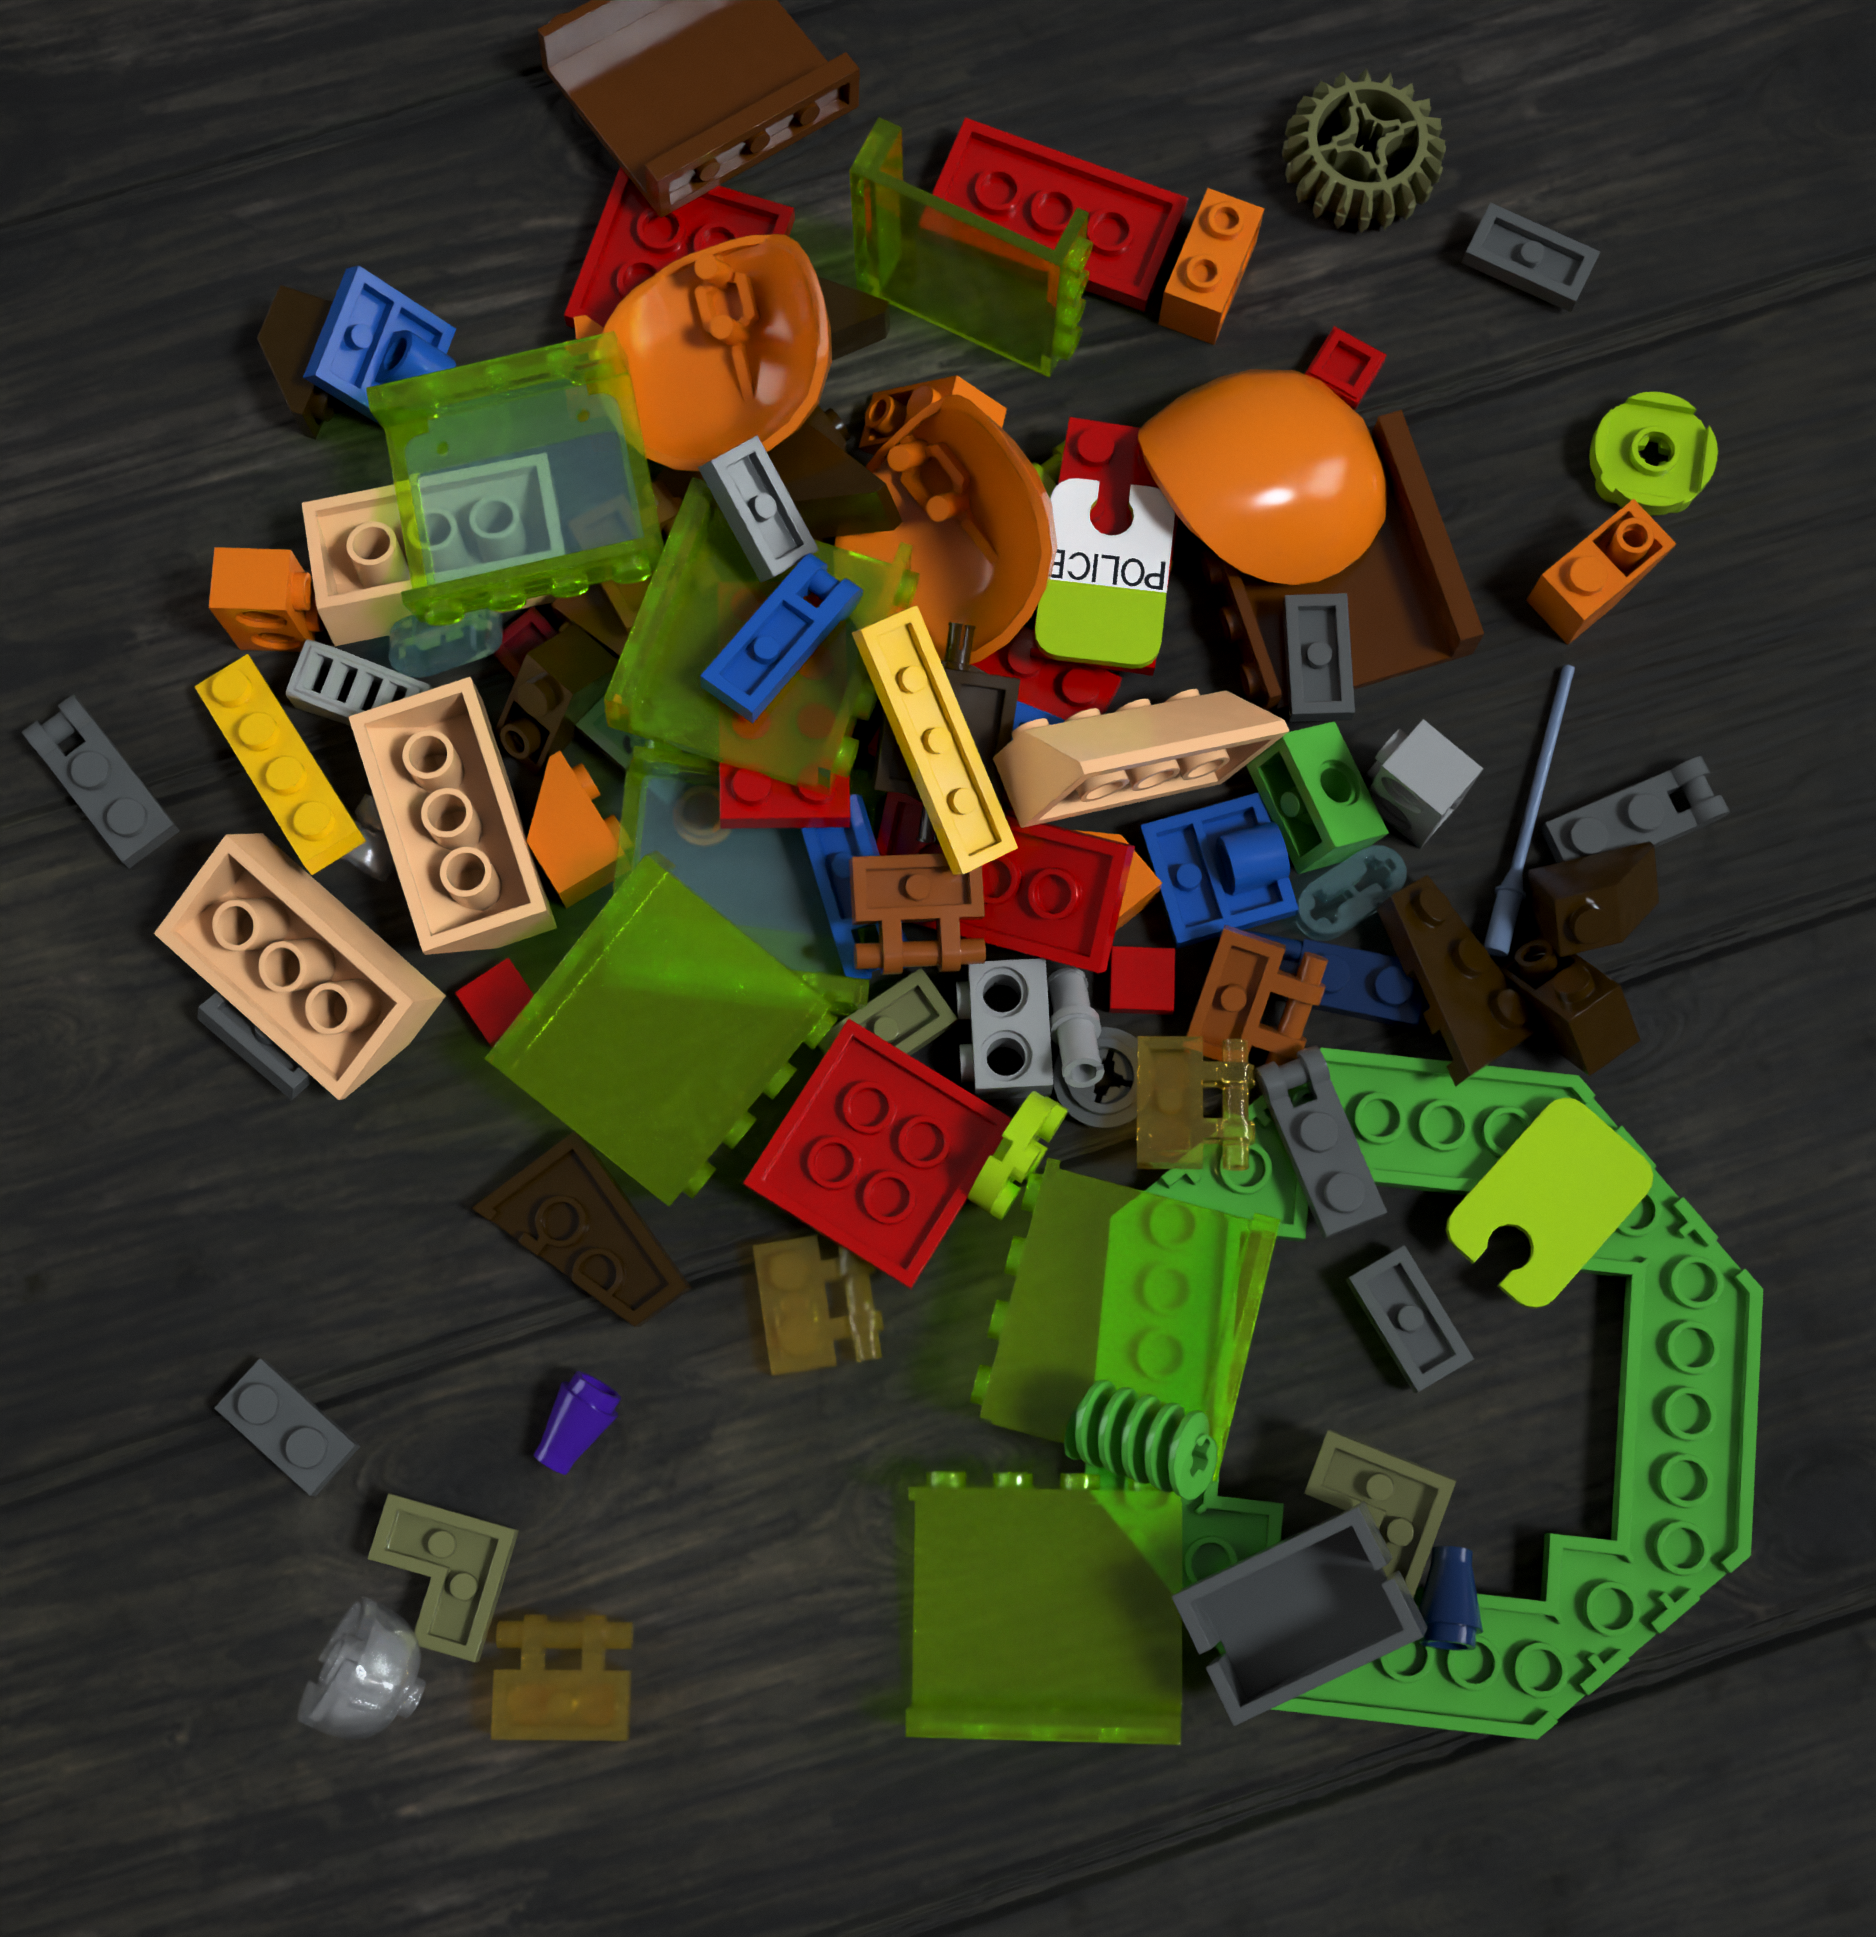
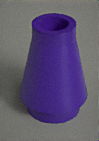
M576 1371L570 1382L563 1381L561 1383L543 1437L533 1454L534 1457L553 1471L567 1475L579 1457L619 1416L615 1408L620 1402L621 1396L599 1379L585 1372Z

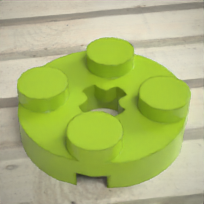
M1643 392L1629 397L1624 404L1616 406L1613 410L1611 409L1603 417L1591 441L1589 453L1590 466L1596 478L1595 487L1599 496L1607 502L1617 503L1622 508L1635 499L1650 516L1679 513L1685 510L1705 488L1716 467L1718 448L1716 437L1710 425L1705 429L1702 421L1694 415L1697 409L1688 401L1678 396L1664 392ZM1648 442L1658 443V452L1662 455H1667L1668 462H1660L1658 466L1650 465L1645 462V459L1640 457L1638 451L1644 450Z
M1032 1091L1002 1135L1004 1138L995 1153L987 1159L967 1199L978 1205V1208L1001 1221L1021 1189L1013 1184V1181L1017 1180L1022 1183L1024 1179L1028 1181L1048 1150L1038 1140L1042 1138L1050 1142L1069 1109L1048 1096L1044 1097L1038 1092Z

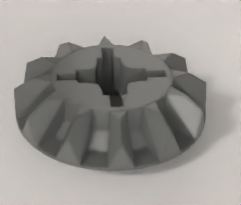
M1101 1027L1102 1031L1097 1039L1101 1062L1105 1063L1107 1053L1112 1054L1113 1076L1121 1079L1122 1083L1131 1085V1088L1123 1085L1120 1088L1110 1087L1106 1096H1102L1100 1103L1094 1102L1096 1094L1093 1093L1095 1084L1090 1087L1077 1088L1065 1082L1061 1070L1062 1060L1060 1052L1054 1064L1053 1087L1060 1104L1069 1109L1068 1116L1075 1118L1090 1129H1117L1139 1117L1149 1104L1155 1088V1068L1149 1052L1138 1039L1117 1028Z

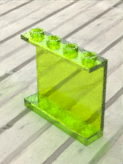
M878 117L849 170L857 289L888 300L890 304L1050 378L1060 358L1067 362L1071 359L1083 332V328L1078 326V323L1084 312L1086 300L1082 299L1081 296L1090 274L1089 271L1084 270V267L1093 247V242L1086 239L1089 212L1078 207L1076 208L1055 250H1052L904 182L902 127Z
M692 477L604 696L608 727L830 796L837 775L846 778L850 775L859 747V740L851 738L858 718L869 721L878 696L852 632L897 613L898 607L903 609L911 607L920 573L911 571L913 545L900 542L894 561L891 564L814 540L819 551L813 555L827 564V572L839 581L848 578L863 589V596L852 614L844 621L838 623L752 724L701 687L700 675L797 564L777 576L760 583L722 511L718 510V504L707 483L704 480ZM813 593L803 597L804 600L816 608L823 602Z
M655 850L642 858L484 1059L670 1207L681 1192H684L691 1199L694 1198L716 1170L707 1161L716 1148L723 1142L733 1149L757 1120L747 1112L762 1092L773 1100L797 1069L787 1061L801 1043L804 1042L814 1049L838 1019L828 1010L839 997L830 989L822 995L676 877L672 872L677 866L658 850Z
M1048 1158L1044 1174L1030 1171L1020 1210L1032 1212L1033 1216L1027 1238L1017 1235L1013 1236L1004 1270L1005 1274L1016 1276L1010 1302L1000 1299L996 1300L987 1338L999 1341L993 1367L980 1364L974 1383L970 1403L982 1406L979 1421L1064 1444L1066 1426L1071 1414L1085 1397L1088 1389L1096 1381L1106 1379L1115 1385L1116 1391L1123 1387L1133 1388L1138 1393L1139 1399L1145 1395H1154L1161 1401L1162 1407L1167 1403H1178L1184 1408L1185 1416L1190 1411H1202L1208 1417V1435L1215 1439L1218 1448L1217 1464L1214 1476L1209 1484L1217 1482L1281 1219L1259 1213H1254L1249 1219L1062 1170L1059 1169L1060 1160Z
M926 1471V1483H915L909 1486V1500L915 1501L913 1695L912 1703L906 1708V1737L1181 1745L1182 1618L1171 1597L1182 1589L1181 1497L1176 1495L1174 1491H1160L1153 1487L1151 1483H1137L1128 1476L1127 1487L1100 1486V1474L1061 1473L1060 1485H1033V1473L993 1472V1484H966L965 1471Z

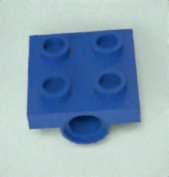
M361 266L346 268L303 378L399 437H412L417 432L426 406L437 403L452 384L456 373V362L451 356L447 355L456 328Z
M1259 792L1140 825L1139 835L1149 867L1162 882L1159 899L1175 949L1220 937L1224 924L1240 930H1246L1296 916L1299 907L1289 879L1290 863L1286 845L1275 821H1270L1267 808Z

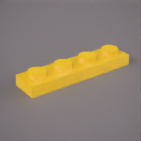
M918 606L907 608L852 632L952 874L963 875L1018 849Z
M248 654L194 686L302 864L311 875L366 842L356 823Z

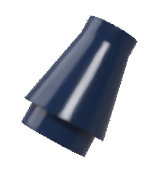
M1436 1546L1432 1548L1431 1564L1419 1605V1611L1428 1627L1424 1636L1420 1638L1421 1645L1452 1651H1469L1476 1648V1634L1483 1633L1472 1567V1550L1455 1546Z

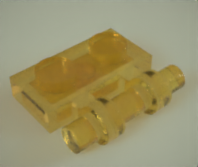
M1138 1036L1137 1169H1203V1144L1223 1146V1169L1229 1171L1249 1169V1146L1255 1144V1122L1249 1120L1248 1090L1255 1086V1067L1248 1063L1247 1040L1236 1038L1224 1040L1222 1042V1062L1203 1061V1036ZM1203 1087L1222 1089V1118H1203Z
M817 1235L753 1245L771 1374L773 1377L837 1367L834 1340L853 1338L856 1362L882 1358L878 1333L885 1331L882 1311H875L869 1277V1275L875 1273V1267L839 1245L840 1257L821 1261ZM844 1280L849 1315L830 1319L825 1283Z
M526 1614L524 1621H498L496 1631L497 1648H522L521 1669H494L491 1740H629L632 1670H605V1655L607 1649H632L634 1636L633 1622H607L606 1615H585L584 1621H548L546 1614ZM546 1649H582V1669H545Z

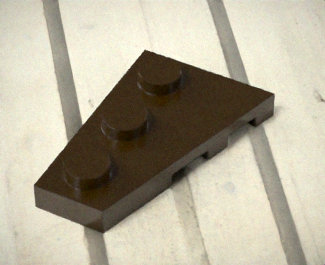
M1428 875L1391 895L1376 908L1406 976L1419 981L1430 1008L1423 1015L1432 1035L1442 1033L1454 1059L1446 1067L1455 1087L1531 1037L1543 1027L1528 1007L1524 998L1517 993L1489 956L1486 948L1476 939L1451 906L1448 898L1438 889Z
M575 1130L472 1207V1209L487 1220L494 1222L519 1240L520 1244L535 1255L541 1256L572 1279V1282L634 1327H641L692 1289L584 1135L579 1131Z

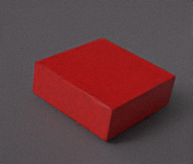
M1334 326L1305 375L1322 381L1355 411L1382 368L1387 355Z
M1112 946L1110 952L1109 1013L1172 1015L1174 1012L1175 948Z
M509 957L455 992L492 1048L546 1013Z

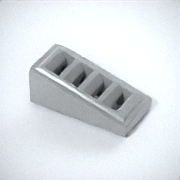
M307 639L288 683L286 696L296 709L351 726L348 716L364 712L362 708L372 683L380 685L372 709L391 703L396 691L405 693L404 698L433 688L430 684L335 647ZM325 668L330 669L321 693H317L316 690ZM349 675L355 677L347 700L343 703L337 699L345 678Z

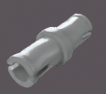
M1062 968L1053 972L1047 980V988L1050 992L1053 1015L1050 1018L1051 1039L1060 1049L1061 1070L1065 1082L1072 1087H1090L1098 1083L1104 1075V1066L1100 1059L1097 1039L1102 1031L1099 1014L1090 1006L1087 990L1088 981L1085 973L1077 968Z

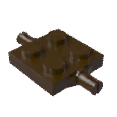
M949 622L944 661H940L1001 806L1004 785L993 757L1011 742L1020 679L988 674L974 665H969L976 626ZM882 709L871 788L907 794L923 803L884 709ZM922 804L916 840L940 844L926 809Z

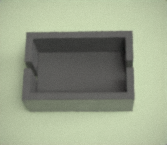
M1365 1501L1184 1587L1171 1596L1199 1655L1212 1649L1219 1641H1221L1226 1653L1216 1657L1206 1667V1670L1233 1726L1424 1636L1428 1627L1400 1571L1386 1576L1382 1568L1388 1565L1393 1557Z

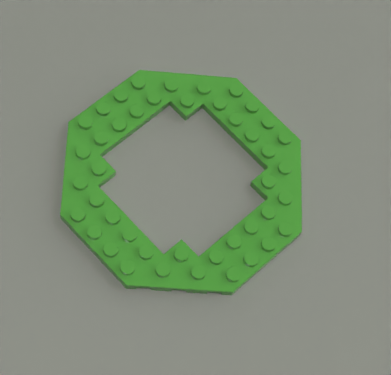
M1321 1047L1320 1051L1327 1063L1330 1079L1376 1186L1467 1195L1541 1111L1553 1101L1565 1097L1576 1099L1586 1105L1644 1156L1652 1168L1653 1185L1648 1194L1579 1271V1273L1626 1278L1611 1540L1552 1533L1545 1534L1541 1600L1477 1594L1483 1633L1476 1634V1648L1474 1650L1452 1651L1435 1649L1421 1645L1420 1639L1271 1709L1538 1740L1558 1723L1557 1719L1585 1695L1589 1696L1630 1661L1628 1658L1656 1634H1661L1695 1605L1700 1600L1699 1597L1724 1575L1732 1573L1751 1556L1763 1288L1746 1269H1740L1716 1241L1719 1237L1684 1197L1679 1198L1654 1169L1657 1167L1644 1150L1623 1126L1618 1127L1595 1101L1594 1097L1596 1095L1579 1075L1487 1065L1455 1087L1446 1067L1451 1061ZM1306 1083L1288 1090V1095L1294 1108L1313 1101ZM1263 1095L1234 1117L1205 1143L1198 1146L1162 1175L1158 1181L1133 1201H1130L1110 1217L1108 1224L1093 1384L1098 1380L1106 1379L1115 1385L1116 1391L1123 1387L1133 1388L1138 1393L1139 1399L1145 1395H1154L1161 1401L1162 1407L1167 1403H1178L1184 1408L1185 1416L1190 1411H1202L1208 1417V1435L1215 1439L1218 1448L1217 1464L1211 1482L1203 1493L1196 1499L1191 1500L1179 1497L1174 1491L1163 1492L1153 1487L1151 1483L1140 1484L1127 1475L1118 1476L1109 1472L1104 1467L1095 1468L1085 1463L1083 1482L1173 1595L1184 1587L1281 1541L1284 1503L1217 1496L1240 1235L1303 1242L1306 1239L1308 1202ZM1417 1587L1413 1598L1418 1609L1424 1590L1423 1587ZM1219 1641L1215 1647L1222 1655L1226 1651L1221 1641Z

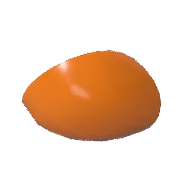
M750 235L732 239L691 253L670 263L654 276L636 286L617 305L605 324L597 347L595 375L600 399L611 423L620 436L644 458L674 470L700 471L698 467L757 435L766 452H768L802 427L819 404L832 363L831 326L820 283L808 255L797 241L787 235Z
M1250 369L1218 377L1181 395L1139 429L1138 440L1144 461L1154 481L1174 512L1186 527L1222 560L1245 574L1267 582L1288 585L1319 582L1340 573L1359 559L1371 546L1385 521L1389 494L1388 480L1384 462L1364 419L1322 381L1298 371Z
M959 394L947 395L913 416L867 463L865 468L886 483L903 522L892 531L835 537L833 552L834 577L839 581L848 578L864 591L859 604L849 616L856 630L917 605L939 659L944 661L949 631L948 623L953 622L976 626L969 663L971 665L982 661L1007 645L1031 618L1051 579L1058 547L1052 502L1037 470L1017 443L971 400Z

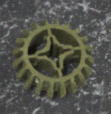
M1367 68L1359 74L1357 82H1352L1342 71L1335 78L1333 87L1320 81L1318 86L1314 88L1312 97L1303 96L1302 100H1300L1295 115L1287 123L1285 131L1287 140L1284 141L1282 157L1283 161L1288 163L1285 172L1287 183L1298 184L1296 191L1298 203L1315 200L1313 207L1315 219L1330 211L1335 214L1334 223L1337 229L1349 218L1356 220L1360 233L1368 228L1370 219H1375L1386 230L1392 224L1395 215L1407 220L1413 214L1416 204L1423 205L1428 201L1433 189L1432 186L1438 183L1443 170L1441 161L1446 151L1445 140L1439 138L1442 130L1441 118L1429 117L1431 111L1430 98L1415 102L1412 100L1414 95L1413 83L1398 90L1392 87L1393 79L1391 72L1379 83L1371 81ZM1341 123L1343 128L1341 134L1332 137L1329 144L1318 146L1317 139L1330 127ZM1408 155L1409 166L1397 176L1387 180L1385 175L1386 168L1394 165L1396 158Z

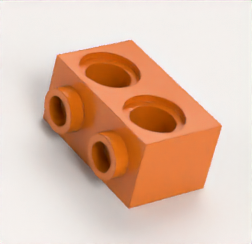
M1207 188L1165 288L1159 325L1212 345L1215 344L1257 243L1265 208Z
M214 547L209 609L240 650L301 652L307 639L315 641V632H323L325 625L317 611L311 575L303 570L291 550Z

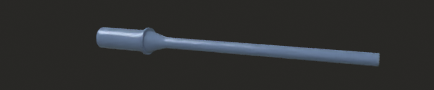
M1563 665L1511 868L1501 885L1495 887L1497 896L1484 942V947L1491 956L1501 958L1508 956L1521 902L1526 899L1527 894L1523 891L1522 872L1575 670L1571 665Z

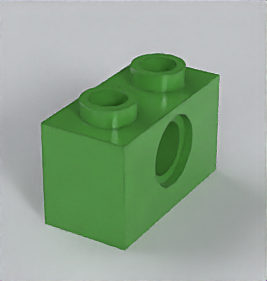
M1335 721L1288 732L1246 765L1272 821H1275L1282 833L1287 853L1297 874L1351 860L1389 833Z

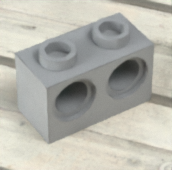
M1423 719L1409 736L1401 729H1398L1375 757L1377 761L1365 777L1373 782L1368 791L1380 816L1421 849L1458 807L1483 768Z
M1046 959L985 961V964H968V981L956 982L958 1020L970 1019L971 1044H959L961 1083L974 1082V1095L981 1100L1027 1098L1032 1091H1036L1044 1097L1051 1096L1053 1069ZM1004 985L1012 988L1017 993L1020 1002L1014 1009L1008 1012H997L987 1006L983 997L990 988ZM1002 1047L1011 1048L1020 1054L1024 1065L1013 1075H999L987 1063L990 1053Z

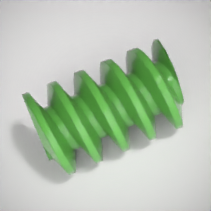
M1106 1379L1096 1381L1088 1389L1085 1397L1070 1416L1064 1438L1065 1455L1071 1459H1082V1461L1092 1467H1104L1109 1472L1118 1476L1127 1475L1140 1484L1151 1483L1153 1487L1163 1492L1174 1491L1176 1495L1185 1500L1196 1499L1211 1482L1217 1464L1218 1450L1215 1439L1208 1435V1417L1202 1411H1190L1185 1416L1184 1408L1178 1403L1171 1402L1162 1407L1161 1401L1156 1396L1149 1394L1139 1399L1138 1393L1133 1388L1123 1387L1116 1391L1115 1385Z

